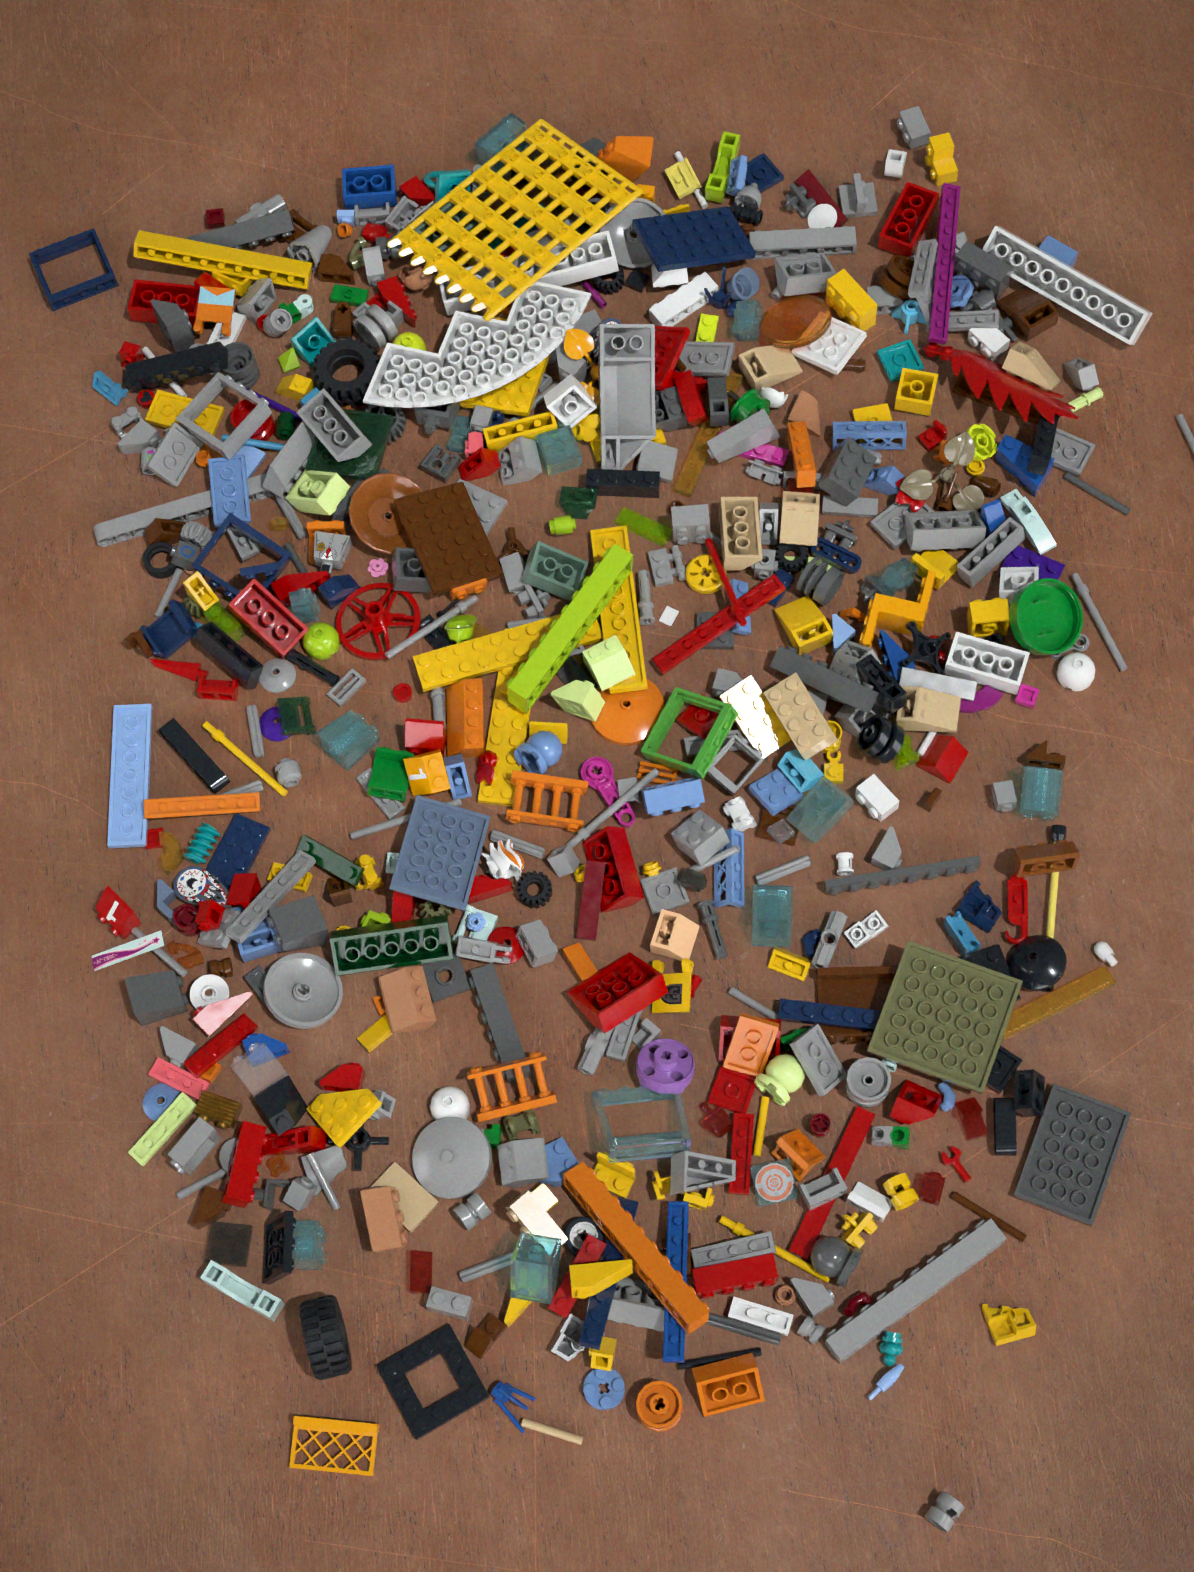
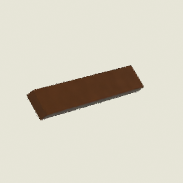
M959 375L953 387V393L997 409L988 385H985L980 398L977 399L969 388L965 376ZM1009 394L1001 411L1022 419ZM1032 403L1027 422L1036 425L1040 413Z

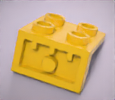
M930 549L925 550L921 556L916 553L911 558L909 569L922 579L923 576L927 577L929 570L936 572L933 587L939 590L955 574L957 565L960 562L943 549L938 551Z
M598 1152L596 1155L598 1163L594 1169L596 1177L599 1181H603L606 1184L610 1193L626 1199L636 1180V1171L633 1165L625 1160L622 1162L615 1160V1156L608 1152Z

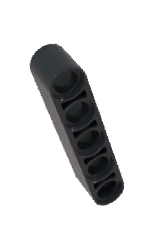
M174 718L158 729L164 739L214 794L230 783L224 772Z

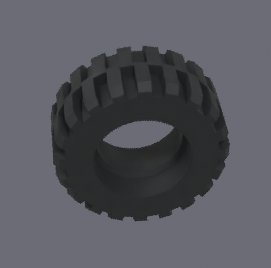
M340 338L336 339L334 343L332 341L329 342L326 348H321L319 351L320 355L317 354L314 359L315 362L312 369L317 389L321 391L324 388L341 408L349 406L350 409L355 408L354 406L365 405L363 403L364 396L380 361L376 350L371 348V345L367 342L363 343L362 340L357 338L356 340H352V338L342 340ZM346 365H356L364 369L359 377L351 381H339L332 377L339 368Z
M326 1295L303 1301L299 1307L301 1327L313 1375L318 1380H325L348 1374L352 1370L351 1354L344 1320L336 1296Z

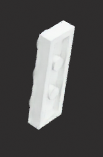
M733 1297L728 1314L730 1319L785 1336L789 1334L794 1316L793 1314L737 1297Z

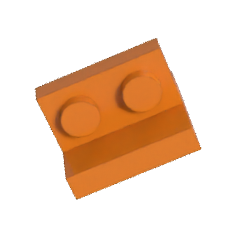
M798 1128L781 1136L776 1142L778 1145L771 1152L799 1182L804 1180L810 1171L826 1158Z

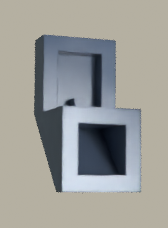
M159 879L157 881V908L167 920L175 925L173 920L174 911L168 906L177 896L173 889Z

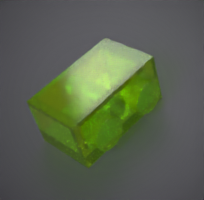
M218 601L203 613L207 623L212 621L235 642L245 635L239 622Z

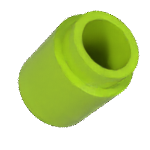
M566 515L549 520L551 535L556 534L558 536L573 533V529H576L575 518Z

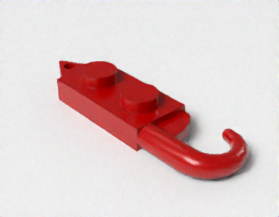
M1016 871L1010 880H1007V914L1011 924L1020 926V936L1012 938L1008 931L1004 932L1005 938L1012 944H1018L1028 937L1027 880L1023 877L1017 878L1015 875Z

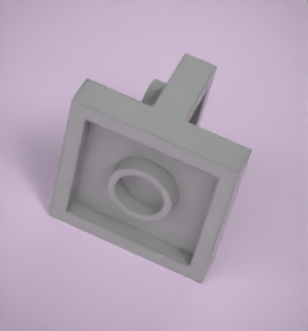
M857 173L853 174V184L840 185L838 187L841 210L847 218L878 215L873 182L865 183L864 180H861V174Z

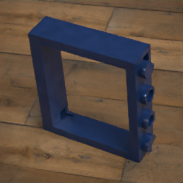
M94 228L29 253L53 311L119 286ZM95 244L107 273L51 294L39 265Z
M229 513L192 564L193 573L198 571L203 578L209 581L210 586L217 590L220 588L224 591V595L231 600L240 593L239 590L201 566L225 531L231 526L280 559L278 562L280 569L276 570V574L269 575L262 584L269 591L272 587L271 583L277 580L292 559V554L232 513Z

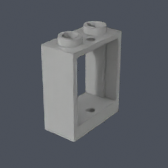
M734 735L716 755L707 771V774L732 796L737 793L764 761V758H762L763 754L757 748L752 749L747 745L749 742L741 735L739 737ZM734 744L756 761L736 785L715 768L717 763Z
M199 1117L167 1154L171 1159L170 1164L180 1174L186 1173L191 1176L222 1138L215 1128Z

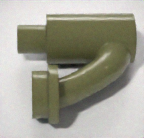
M363 237L356 238L357 242L349 253L348 261L353 270L365 265L363 252L356 255L360 248L363 249L367 246Z

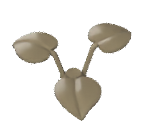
M964 431L946 443L944 447L945 457L954 463L941 466L939 473L933 480H931L932 475L928 470H916L903 480L900 489L913 499L925 500L933 493L932 483H935L940 477L946 482L951 481L955 472L953 467L957 463L966 466L974 458L975 446L969 433ZM955 481L954 486L960 492L954 495L952 499L956 510H977L980 515L982 505L984 504L982 490L975 485H967L962 490Z

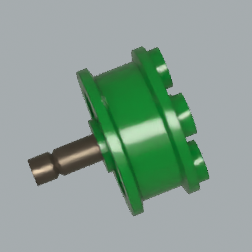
M751 389L741 397L732 390L728 391L727 396L736 403L729 416L732 422L740 423L762 409H765L768 415L770 414V400L759 396L757 389Z

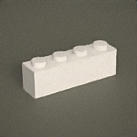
M706 272L697 275L691 282L682 285L676 292L667 295L664 300L652 305L649 309V319L655 326L673 327L709 302L704 288H707L711 297H713V294L718 291V285Z

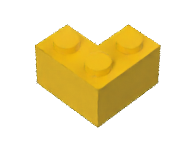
M949 132L929 137L928 145H926L927 155L925 156V163L930 167L931 179L935 180L937 186L943 185V183L956 182L958 177V169L953 158L955 146Z

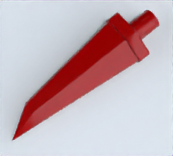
M148 658L155 667L197 682L200 676L207 678L209 674L208 671L201 669V663Z

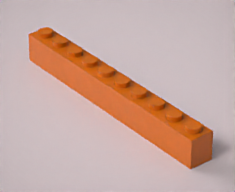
M581 1162L563 1174V1185L626 1260L632 1259L633 1269L685 1332L689 1335L708 1322L710 1311L708 1305L704 1301H700L696 1296L694 1288L684 1282L682 1274L678 1270L675 1271L667 1256H662L655 1242L646 1237L643 1228L640 1225H636L629 1211L624 1210L620 1206L618 1198L609 1193L606 1184L598 1180L594 1170L590 1166L587 1167L584 1162Z

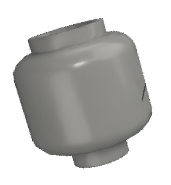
M284 758L275 767V773L280 785L290 788L299 784L302 773L296 760Z

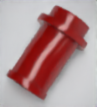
M692 974L691 998L695 997L694 993L703 981L695 974Z

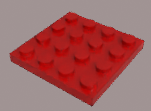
M655 326V390L665 391L689 337L690 330L688 327Z

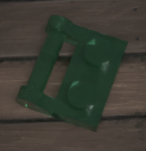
M309 697L277 699L276 703L282 736L297 734L313 735L316 733V728L312 723ZM298 705L302 706L305 726H301Z

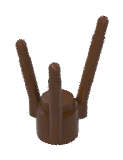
M957 471L954 472L947 493L943 497V482L941 481L939 484L938 497L935 504L938 511H955L952 501L953 497L950 494L958 475Z

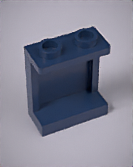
M174 599L168 603L170 609L148 627L145 625L140 627L143 631L144 639L152 645L151 650L158 657L161 656L166 659L193 638L198 630L184 605Z

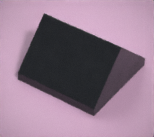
M582 653L571 655L557 673V676L565 685L575 680L582 682L587 680L594 684L595 689L598 687L584 664Z

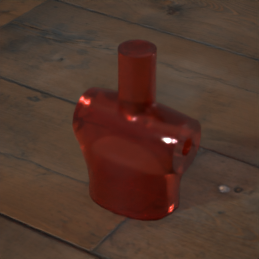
M706 1102L699 1106L707 1115L701 1123L717 1138H721L732 1129L733 1123L721 1106L714 1110Z

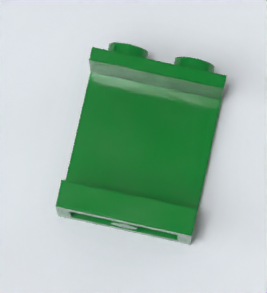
M376 747L367 795L405 802L409 780L403 759L414 756V753H409L405 750H391L388 747Z

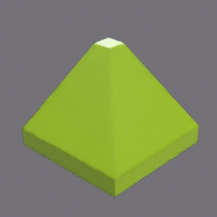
M293 347L278 357L284 373L300 368Z

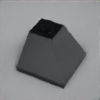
M289 1075L254 1096L278 1136L295 1126L308 1107Z

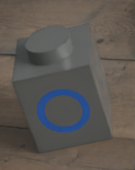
M179 540L177 546L173 545L170 556H172L171 564L192 571V564L197 559L200 548Z

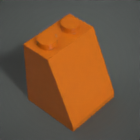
M616 136L602 150L598 151L596 157L631 182H634L650 167L654 138L648 136Z

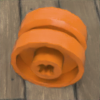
M654 1381L645 1385L638 1393L636 1400L637 1414L641 1423L646 1428L655 1432H665L675 1427L680 1421L683 1412L682 1397L677 1388L672 1384L664 1381ZM662 1404L664 1409L656 1410V1405Z

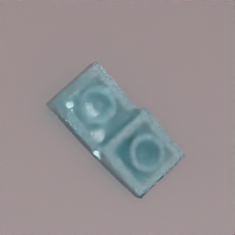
M457 415L452 425V433L446 445L448 451L464 454L465 440H468V433L471 432V418Z

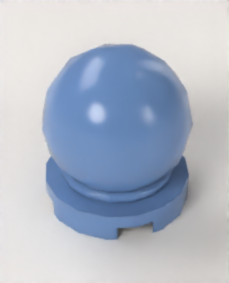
M538 731L532 734L526 743H522L514 751V758L519 766L522 764L528 770L527 772L544 775L547 768L557 764L561 758L562 743L554 733Z

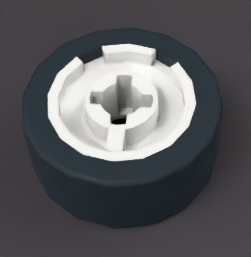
M579 1217L573 1220L566 1228L565 1235L568 1240L565 1243L568 1250L574 1256L582 1244L581 1235L590 1233L604 1241L603 1232L589 1217Z

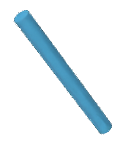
M222 434L221 441H225L230 435ZM249 438L244 445L281 451L285 444Z

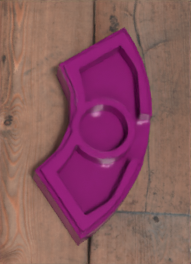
M986 685L982 690L975 693L974 701L961 699L959 712L975 713L988 710L999 702L1003 693Z

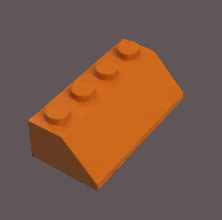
M463 679L446 688L447 757L462 754L463 758L479 757L485 752L483 679Z

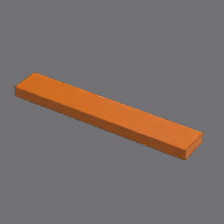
M260 792L143 800L145 819L261 811Z

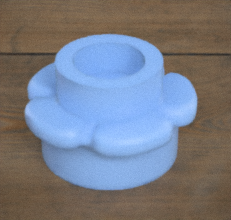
M477 912L469 915L467 926L470 930L478 932L484 928L486 920L481 913Z

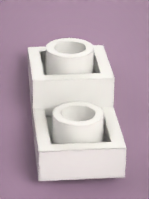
M876 910L863 921H858L845 931L844 934L853 946L858 948L879 935L889 926Z

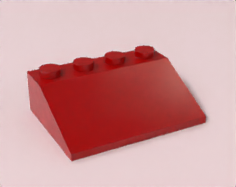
M629 952L566 993L589 1021L603 1033H606L623 1021L628 1020L637 1012L645 1009L654 1001L659 1000L668 993L662 973Z

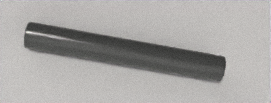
M286 543L284 548L292 554V561L300 573H307L308 571L291 543Z

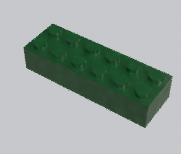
M448 915L335 930L330 933V944L336 976L453 959Z

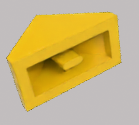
M198 571L183 581L187 594L203 611H207L219 601Z

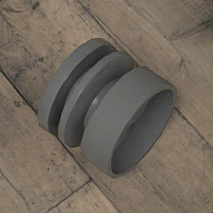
M233 342L225 345L228 349V369L220 370L224 376L228 374L235 383L240 382L246 389L251 388L260 378V369L252 348L242 342Z
M816 556L801 573L796 589L800 592L804 591L806 596L813 593L812 599L825 606L839 590L845 574L834 566L827 571L828 562H822V559Z

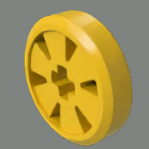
M699 555L688 563L686 581L692 590L700 594H712L723 587L710 555ZM703 572L709 574V577L703 575Z

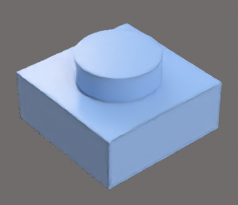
M337 210L338 224L348 223L351 226H356L355 211Z

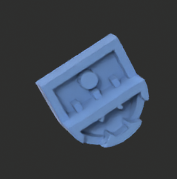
M563 1137L545 1145L549 1178L541 1180V1183L560 1187L563 1185V1174L579 1164Z

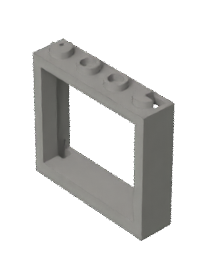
M218 372L178 415L176 420L191 435L230 460L273 412L268 407L269 402L263 397L258 398L257 394L251 389L247 391L244 385L240 382L235 383L228 374L224 376ZM227 386L256 405V407L231 435L222 442L193 423V421Z

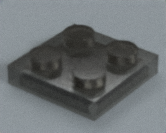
M212 1221L205 1262L209 1263L212 1260L219 1265L247 1267L253 1226Z

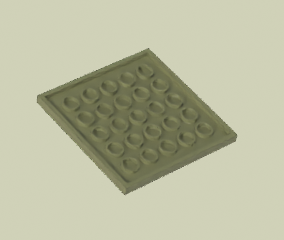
M908 940L867 1053L983 1095L1023 981Z

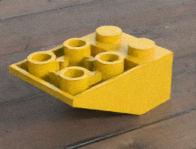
M804 596L774 609L793 647L798 650L797 654L802 655V652L806 654L833 641V631L827 619L809 596Z

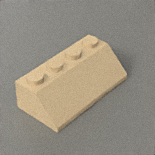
M721 497L719 521L723 567L725 571L743 570L762 560L758 498Z

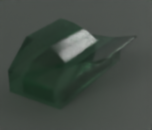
M561 486L559 505L563 507L566 515H570L571 518L586 520L591 511L596 508L598 489Z

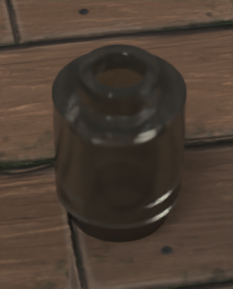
M681 868L677 875V882L685 888L700 892L706 887L707 879L703 873L690 868Z

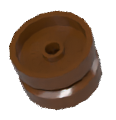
M903 255L892 256L887 264V268L883 270L879 277L883 288L895 297L911 299L908 295L914 260Z

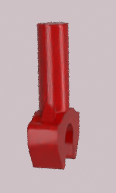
M951 1146L950 1150L954 1154V1158H948L947 1154L943 1151L941 1154L942 1163L944 1166L952 1165L962 1180L967 1183L972 1178L959 1161L962 1152L958 1148Z

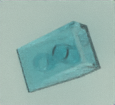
M823 775L786 820L816 844L844 817L854 805V801Z

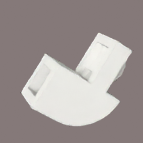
M888 150L885 176L902 178L907 152Z

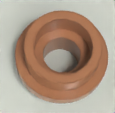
M789 1285L778 1287L775 1293L776 1301L782 1306L793 1304L796 1299L795 1290ZM786 1292L790 1297L783 1299L781 1295Z

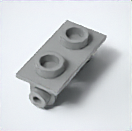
M758 459L748 461L752 464L751 467L748 466L745 473L748 476L761 480L762 475L765 474L763 481L774 486L781 484L782 478L779 477L784 475L781 472L782 468L771 465V468L764 465L765 462Z

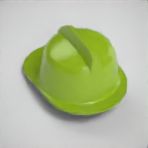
M459 615L451 618L444 627L449 639L457 643L471 639L477 618L473 615Z

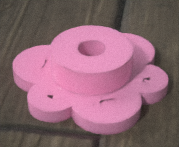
M381 558L378 560L372 559L369 562L368 572L374 578L380 575L384 576L389 569V565Z

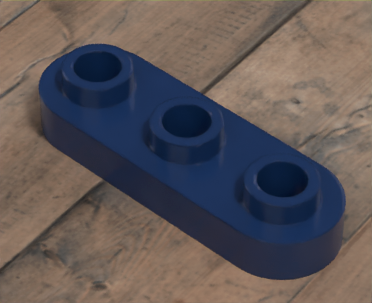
M817 538V546H810V552L813 556H818L823 561L848 573H856L861 568L862 560L857 554L828 540Z

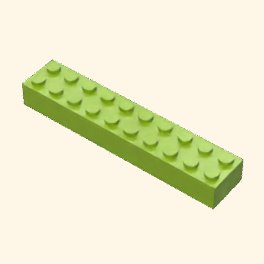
M614 544L612 548H608L605 551L603 560L595 564L592 575L584 579L583 587L580 591L576 590L571 598V603L563 607L560 618L552 622L551 630L548 634L544 633L539 641V646L531 650L528 661L526 663L523 662L518 668L519 673L516 677H512L508 681L507 694L509 703L528 713L632 572L633 554L617 544Z

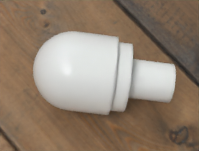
M1098 942L1094 946V952L1101 961H1107L1111 967L1117 964L1118 961L1113 957L1114 952L1106 942Z

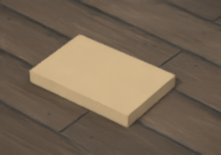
M396 1162L369 1188L392 1186L398 1190L400 1195L399 1209L404 1214V1222L402 1223L410 1233L439 1204L428 1191Z

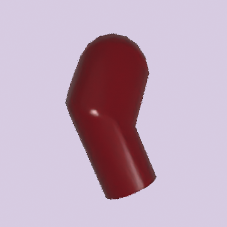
M860 1292L850 1298L844 1313L847 1316H853L860 1303L866 1306L871 1302V1296L867 1295V1292Z

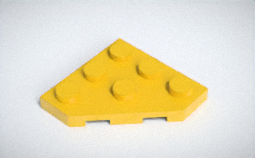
M360 1089L320 1094L306 1110L333 1142L341 1148L383 1103L371 1090Z

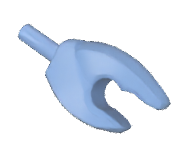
M899 1364L888 1371L876 1383L877 1388L868 1398L872 1400L880 1391L885 1392L900 1376L904 1366Z

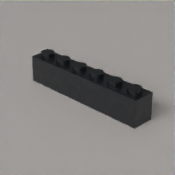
M219 341L126 364L124 383L133 391H141L163 384H171L179 380H187L192 377L219 372L220 370L228 369V349Z

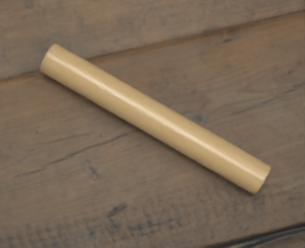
M523 1418L521 1423L522 1427L582 1445L584 1438L582 1436Z

